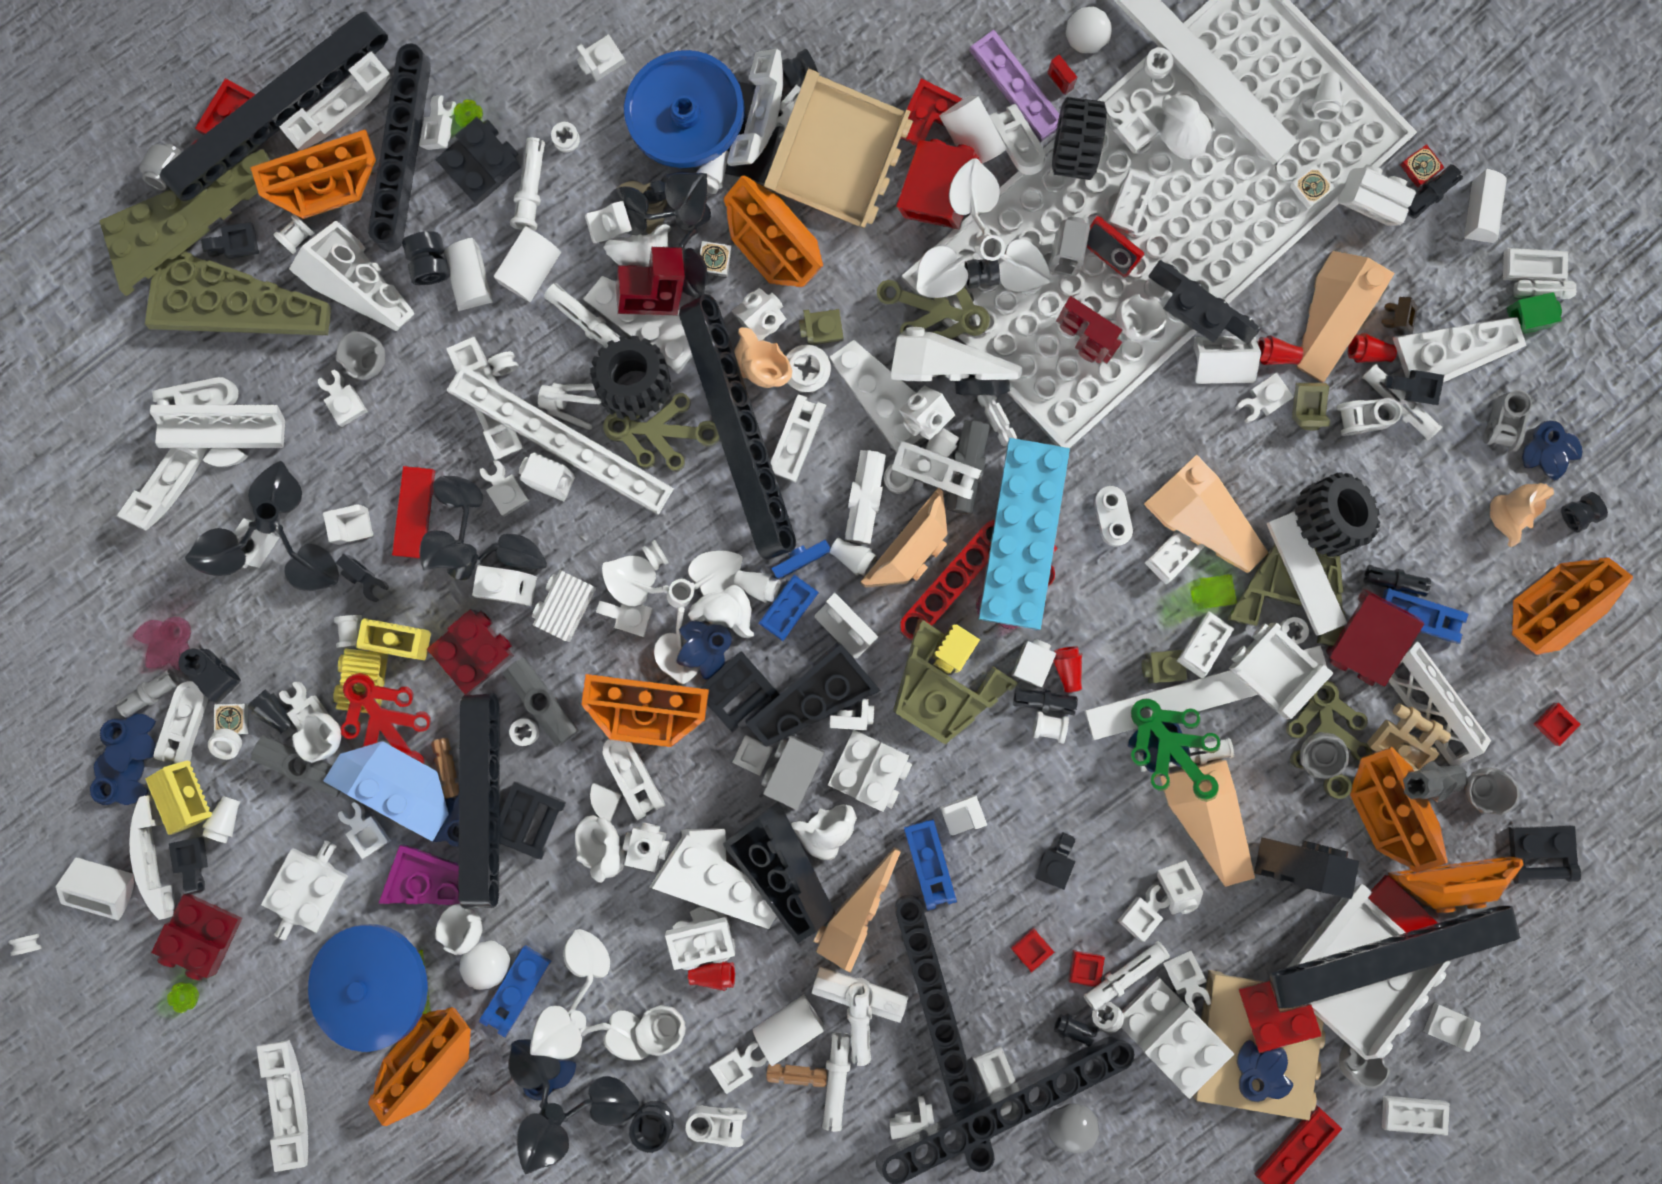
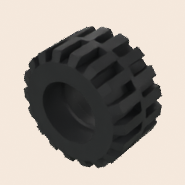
M1066 97L1061 106L1052 156L1054 175L1091 180L1096 174L1101 157L1107 120V109L1104 101Z
M626 336L619 337L620 341L618 342L613 340L607 342L608 347L606 349L601 347L598 350L599 357L593 358V367L590 368L591 381L598 398L601 399V405L606 407L607 412L611 415L616 412L617 417L620 419L629 416L630 420H637L639 415H642L643 418L649 417L648 412L652 410L656 413L660 410L659 404H665L668 400L666 394L671 392V377L660 348L656 344L652 345L651 341L646 338L640 341L639 336H632L631 339H626ZM641 371L646 373L635 384L620 385L617 383L619 378L628 372Z
M1338 472L1307 486L1300 492L1301 496L1296 499L1298 506L1295 508V515L1298 517L1296 523L1301 528L1302 537L1308 540V545L1312 549L1316 547L1318 553L1322 555L1327 554L1328 557L1340 556L1369 544L1372 538L1376 537L1378 533L1376 528L1380 527L1378 519L1380 513L1379 509L1376 508L1375 503L1377 502L1375 497H1372L1370 494L1371 490L1362 484V480L1358 477L1354 479L1352 474Z

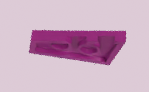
M401 844L378 904H460L459 864Z

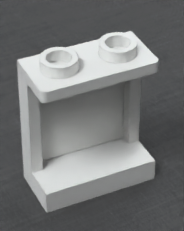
M1277 622L1270 623L1269 625L1264 623L1252 635L1255 640L1248 648L1245 646L1241 647L1231 659L1234 663L1229 669L1283 718L1292 719L1332 676L1333 672L1325 665H1319L1280 630L1281 626Z

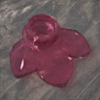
M170 617L164 622L149 620L142 624L135 631L133 638L139 642L149 644L145 667L160 668L170 663L174 669L181 670L178 663L179 657L182 652L190 649L188 640L191 636V626L187 620L181 617ZM178 626L180 628V635L175 637L173 630Z

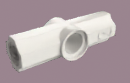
M860 450L856 479L852 483L848 505L850 513L847 520L845 541L868 545L871 543L875 515L879 511L883 488L881 487V480L886 462L885 454L870 450Z
M819 967L811 994L850 1007L849 988L853 984L862 983L863 988L865 985L869 988V1006L872 1009V1014L901 1022L906 1009L908 995L871 984L864 978H853Z

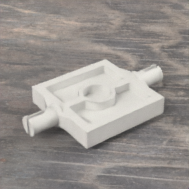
M324 841L317 856L306 855L294 848L290 850L261 904L283 918L277 931L274 933L277 938L281 936L279 939L286 940L294 924L302 925L315 933L322 927L348 878V875L334 869L328 862L334 849L337 847L335 844L330 845L331 842Z

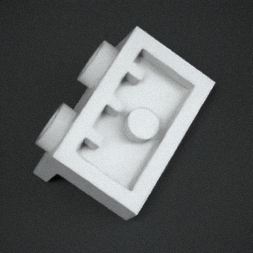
M836 593L815 614V619L856 659L878 639V636Z
M727 917L671 929L665 932L674 970L681 968L683 970H691L697 968L702 963L711 961L721 963L735 956V942L731 937Z

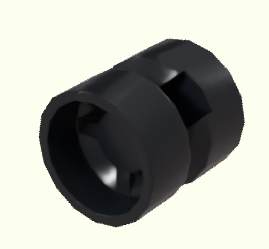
M424 231L411 234L402 240L405 258L411 261L408 264L411 283L414 285H432L445 281L450 277L447 259L441 256L444 253L441 234L434 231Z
M649 1101L638 1109L629 1127V1137L632 1144L638 1150L645 1153H653L661 1150L666 1145L674 1127V1115L671 1108L661 1101Z

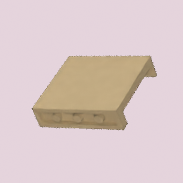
M808 68L764 187L841 220L865 228L867 223L873 224L879 207L874 206L878 194L884 196L890 179L885 176L889 165L895 167L901 150L897 148L900 137L906 138L913 122L908 119L911 111H903L824 78L819 75L820 73Z
M1208 970L1205 990L1211 998V1004L1207 1005L1204 1000L1201 1020L1223 1041L1234 1055L1193 1095L1195 1100L1310 1120L1311 1111L1315 1110L1317 1101L1316 1093L1314 1092L1315 1080H1318L1321 1074V1063L1318 1061L1319 1050L1325 1044L1323 1021L1315 1015L1322 1034L1321 1037L1280 1047L1285 1049L1288 1057V1066L1284 1076L1288 1077L1294 1084L1290 1093L1281 1099L1267 1097L1260 1102L1249 1101L1243 1097L1239 1090L1241 1072L1237 1065V1056L1240 1048L1247 1040H1252L1255 1044L1256 1042L1238 989L1264 981L1228 976L1219 971ZM1279 1008V1011H1284L1292 1008ZM1256 1079L1252 1081V1087L1255 1091H1258L1260 1088V1084Z

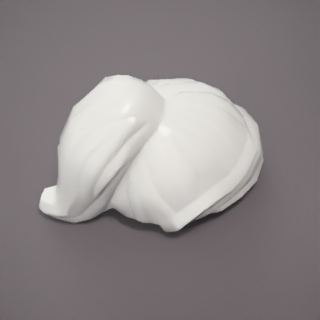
M1165 95L1162 100V110L1166 117L1162 125L1160 138L1175 155L1182 159L1199 157L1205 152L1206 145L1211 139L1212 128L1208 117L1200 111L1198 102L1190 96L1175 95L1171 97Z
M666 224L658 225L648 235L642 236L639 234L637 236L632 235L629 238L608 240L603 248L606 251V255L610 256L620 266L648 267L651 247H668V232L671 230V227Z
M732 585L723 592L708 593L689 608L688 616L692 621H708L711 625L720 624L733 628L735 633L742 638L754 636V632L750 630L752 613L750 601L739 586Z
M842 804L835 806L831 810L820 808L818 814L808 823L798 821L791 823V826L805 851L813 857L822 860H832L836 857L839 847L851 837L857 817L852 806Z
M594 815L586 816L582 819L575 832L576 860L584 866L591 868V877L601 883L605 878L614 877L623 870L627 851L623 850V846L620 845L619 835L608 820Z

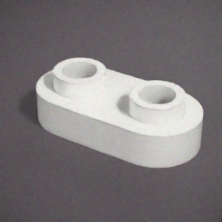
M1115 486L1104 487L1096 494L1094 499L1101 537L1106 544L1119 547L1127 543L1133 533L1125 494L1121 489ZM1107 496H1113L1116 499L1115 506H1109L1106 503ZM1114 525H1119L1122 528V535L1117 536L1113 533Z

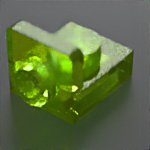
M1232 574L1193 580L1194 586H1191L1190 589L1193 603L1197 604L1198 610L1237 604Z

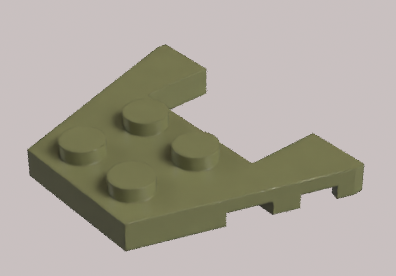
M1275 543L1230 612L1228 620L1256 627L1264 597L1303 607ZM1315 547V552L1345 617L1341 594L1343 593L1340 556L1328 557L1327 554L1322 555L1317 552ZM1344 625L1319 635L1317 643L1333 647L1345 628Z
M919 619L893 711L941 743L947 744L970 725L978 714L987 707H992L998 702L997 699L1006 691H1011L1015 688L1018 682L992 667L976 692L971 691L928 663L945 634L924 620Z

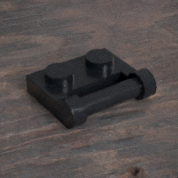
M742 651L700 687V689L709 690L707 705L732 733L739 727L738 723L768 696L772 698L778 692ZM756 681L761 687L729 715L724 707L752 682Z
M515 781L499 816V843L542 860L546 852L544 849L546 841L559 811H563L566 802ZM542 803L548 806L533 843L529 844L524 842L539 804Z
M1575 826L1508 827L1510 856L1523 860L1522 868L1513 879L1515 884H1525L1528 880L1566 879L1568 882H1579L1581 880V869L1577 858ZM1563 858V867L1526 868L1525 859Z

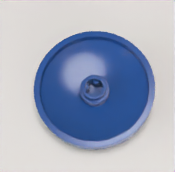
M681 50L663 54L640 69L627 90L624 102V115L627 128L634 143L646 156L665 166L691 168L715 160L734 143L743 124L744 100L735 75L724 63L706 53Z
M377 924L354 926L340 931L331 937L317 953L311 966L308 980L309 1003L313 1016L320 1028L338 1045L359 1052L381 1050L405 1038L421 1018L428 993L425 966L416 948L398 931Z

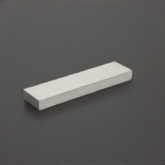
M1292 512L1266 524L1316 636H1319L1347 624V621L1315 549H1312L1308 545V540L1302 537L1301 528L1296 523L1298 517L1295 515V512Z

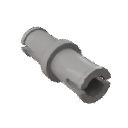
M168 669L150 682H142L137 686L136 691L116 702L117 710L122 716L129 718L146 705H154L159 701V697L180 685L177 675Z

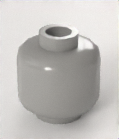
M171 144L152 145L139 165L140 171L143 174V180L158 190L170 189L160 178V172L170 161L181 154V151Z

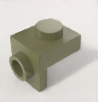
M1296 383L1292 419L1302 429L1315 431L1319 430L1320 427L1330 426V419L1326 416L1329 385L1327 383Z

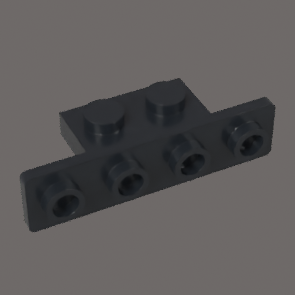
M1159 260L1148 275L1151 280L1172 293L1163 309L1213 343L1224 329L1247 344L1261 330V327L1255 324L1252 318L1242 315L1230 307L1224 299L1215 297L1206 291L1200 283L1190 280L1171 264Z

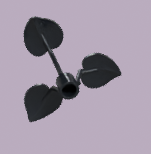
M680 172L671 175L665 184V196L668 204L676 210L656 214L647 213L648 200L638 189L629 186L614 189L610 194V203L623 201L632 229L628 234L637 236L644 233L647 229V220L676 216V223L681 229L688 230L687 235L678 245V248H682L685 275L682 292L695 298L704 295L708 278L705 260L695 249H685V245L692 236L698 233L697 227L709 222L711 218L710 208L706 204L707 173Z
M282 461L265 469L250 486L248 498L253 507L254 521L249 522V528L239 543L237 536L232 531L214 528L200 535L189 553L185 556L186 562L202 573L213 576L231 575L245 565L246 555L241 548L246 546L254 530L257 529L265 534L276 531L289 556L293 558L286 563L284 568L286 579L293 587L303 591H315L335 586L339 580L338 567L327 550L315 544H305L296 554L283 531V526L280 525V513L291 512L300 504L302 499V490L298 481Z
M440 476L434 481L432 491L435 498L449 507H462L463 515L458 540H455L448 532L440 530L429 531L423 536L419 549L423 571L447 568V572L451 577L458 580H467L470 578L474 566L482 565L483 561L494 551H496V558L509 566L529 569H544L547 567V562L539 548L530 539L517 534L501 535L498 539V544H492L484 553L478 556L476 548L470 544H465L464 538L469 507H480L483 503L481 490L471 481L458 476Z
M530 1039L515 1040L511 1043L508 1069L514 1082L526 1089H536L541 1084L543 1085L539 1114L534 1113L527 1116L521 1122L517 1132L518 1157L525 1174L554 1165L564 1158L569 1149V1138L561 1124L567 1122L570 1117L583 1108L591 1106L590 1116L594 1122L604 1126H616L630 1120L637 1113L640 1107L638 1099L621 1080L611 1076H603L593 1081L588 1089L590 1099L584 1100L567 1113H564L563 1108L559 1104L547 1102L550 1088L548 1080H552L559 1075V1059L531 1055Z

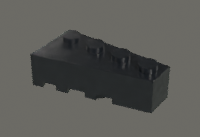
M837 642L745 719V722L763 745L768 747L881 690L840 642Z
M776 802L723 843V846L797 944L817 932L835 914L780 802Z

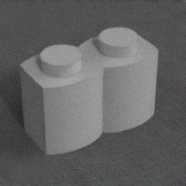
M1068 217L1060 222L1059 229L1055 233L1049 264L1050 272L1068 276H1075L1079 273V269L1084 263L1090 225L1085 223L1084 219Z

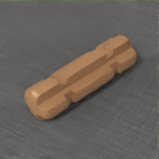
M441 738L434 740L431 746L433 754L436 753L437 756L434 760L439 780L443 785L441 787L444 798L458 796L459 785L455 783L457 775L452 754L449 755V750H451L449 739Z
M769 1064L766 1079L768 1082L779 1083V1080L784 1081V1084L808 1086L809 1083H812L814 1087H825L827 1084V1070L823 1068L810 1070V1067L785 1065L784 1068L781 1067V1064L773 1066Z

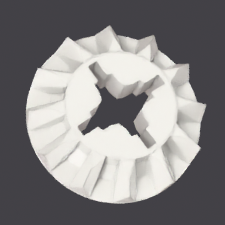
M800 345L792 349L786 356L792 367V377L787 382L789 386L800 393H813L824 387L831 372L830 361L826 353L813 345ZM811 358V367L816 372L809 373L804 381L802 370L798 369V367L805 366L806 362Z

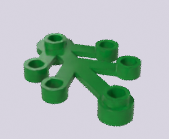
M1147 698L1137 701L1131 709L1132 721L1138 726L1136 747L1131 752V758L1137 766H1145L1150 762L1151 755L1148 750V744L1152 730L1159 739L1156 770L1151 776L1153 788L1158 791H1164L1170 786L1168 771L1170 755H1172L1194 782L1193 791L1195 796L1199 800L1206 802L1215 799L1219 792L1217 780L1211 775H1204L1182 747L1203 749L1207 753H1215L1221 746L1218 735L1207 733L1204 736L1169 732L1163 723L1183 724L1188 729L1197 728L1201 722L1199 712L1192 708L1186 709L1184 712L1163 710L1156 701ZM1143 709H1150L1152 715L1149 718H1143L1140 715ZM1188 714H1194L1197 720L1195 723L1189 724L1185 721V717ZM1213 738L1217 741V745L1214 748H1208L1205 746V741ZM1144 751L1147 754L1144 761L1136 760L1135 755L1137 752ZM1157 776H1164L1167 779L1163 786L1155 784L1154 781ZM1207 781L1211 783V790L1208 792L1201 791L1199 786L1202 782Z

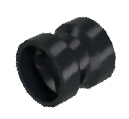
M807 49L798 52L793 59L786 58L782 60L783 76L791 89L796 85H801L808 68L818 72L816 64Z
M972 259L964 262V267L968 272L967 287L969 289L978 288L980 284L985 283L989 286L999 285L1000 269L998 259L994 261Z
M1590 492L1582 496L1579 502H1570L1562 506L1561 514L1566 525L1572 531L1578 533L1587 529L1591 522L1598 523L1606 519L1608 510L1601 497L1594 492Z

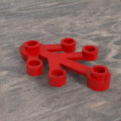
M363 673L349 676L343 685L344 696L350 703L346 720L341 726L342 736L347 739H354L359 735L361 724L358 719L363 705L370 717L364 745L361 748L377 743L379 732L381 731L392 747L424 764L423 756L417 751L410 750L393 724L412 727L417 732H424L430 726V715L424 711L409 714L384 709L375 700L394 701L399 707H407L412 703L413 691L409 687H400L396 690L376 686L372 678ZM358 683L363 684L365 691L357 692L354 685ZM407 693L409 700L401 701L398 698V694ZM422 717L426 720L427 724L419 726L415 720ZM349 724L354 725L356 732H347L345 726Z

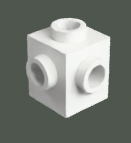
M760 288L755 292L749 293L743 302L732 310L744 328L752 329L758 341L774 333L787 320L780 311L783 307L780 300L773 293L767 295Z
M925 385L916 394L911 396L908 402L899 410L906 420L904 422L906 429L914 436L919 434L929 440L938 434L955 416L943 394Z
M642 823L641 827L636 826L633 828L632 833L627 832L623 844V850L627 851L625 866L651 872L658 870L660 859H666L670 844L669 841H665L666 833L659 831L660 826ZM643 842L649 844L650 850H646L643 847Z

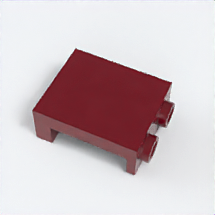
M1363 588L1357 598L1360 602L1333 647L1328 646L1326 653L1331 658L1330 663L1338 669L1346 672L1350 668L1359 673L1357 678L1371 686L1378 683L1385 687L1425 623L1414 614Z

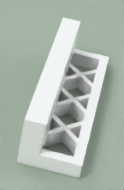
M151 405L150 414L157 423L155 443L158 448L284 447L285 419L278 405Z
M1418 641L1412 643L1400 662H1403L1411 672L1410 679L1398 678L1393 673L1389 683L1406 706L1418 710L1425 719L1430 721L1431 714L1444 717L1448 723L1447 730L1445 731L1451 734L1450 739L1462 742L1467 748V752L1456 757L1449 748V741L1445 744L1438 740L1434 742L1450 766L1460 765L1483 754L1491 742L1490 738ZM1413 689L1424 691L1428 695V705L1415 702L1412 698Z

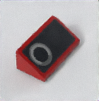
M1097 216L1091 223L1086 248L1122 277H1128L1145 255L1144 252L1100 216Z

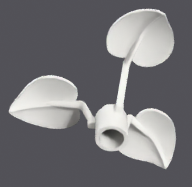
M977 158L971 159L958 170L950 185L949 200L957 214L966 215L972 212V217L981 229L982 235L974 243L975 252L958 259L955 251L946 246L933 247L922 256L918 266L916 290L924 296L940 298L959 292L968 280V272L961 263L979 257L990 261L999 258L1003 259L999 263L1000 283L1008 290L1015 292L1027 291L1051 282L1047 262L1034 244L1021 239L1013 240L1007 245L1004 254L1005 245L1003 240L999 236L991 235L989 228H986L978 216V212L987 213L996 206L999 201L1000 189L994 175Z
M710 551L700 554L694 558L688 568L690 578L696 583H690L685 579H677L672 582L670 587L664 585L663 587L652 588L651 586L656 579L655 569L647 559L639 556H626L614 561L605 562L602 565V574L610 594L623 605L630 607L641 606L645 603L649 592L652 594L666 593L669 604L678 608L676 634L666 633L659 638L654 648V657L657 665L663 672L679 684H686L697 674L700 668H688L676 662L679 650L687 641L679 631V628L682 626L684 607L689 604L694 595V590L699 587L704 596L708 593L723 592L732 586L735 575L740 570L743 558L740 554L729 551Z
M575 929L565 943L563 950L564 962L574 975L586 977V982L566 1010L560 1006H550L539 1015L532 1032L530 1054L556 1059H569L579 1052L582 1036L590 1032L606 1030L603 1041L606 1048L612 1054L619 1058L633 1061L646 1058L649 1054L638 1045L635 1029L640 1023V1019L633 1013L617 1011L611 1015L609 1024L601 1023L587 1027L585 1015L580 1011H576L577 1005L593 982V977L604 978L608 974L610 958L605 946L597 937L587 931Z

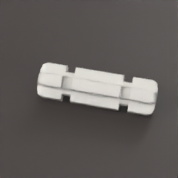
M1519 280L1513 287V294L1516 298L1534 297L1554 292L1555 296L1560 299H1571L1577 292L1576 283L1573 281H1563L1560 283L1559 281L1534 280V283H1531L1530 280Z
M978 395L977 399L981 407H985L984 412L992 428L999 434L997 437L1001 445L1007 446L1009 438L1017 439L1013 428H1009L1010 423L999 403H996V396Z

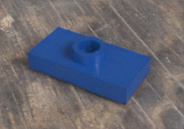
M826 539L808 549L802 545L788 553L790 559L773 567L772 570L776 578L782 579L830 553V547Z
M794 574L758 624L781 641H784L819 592Z

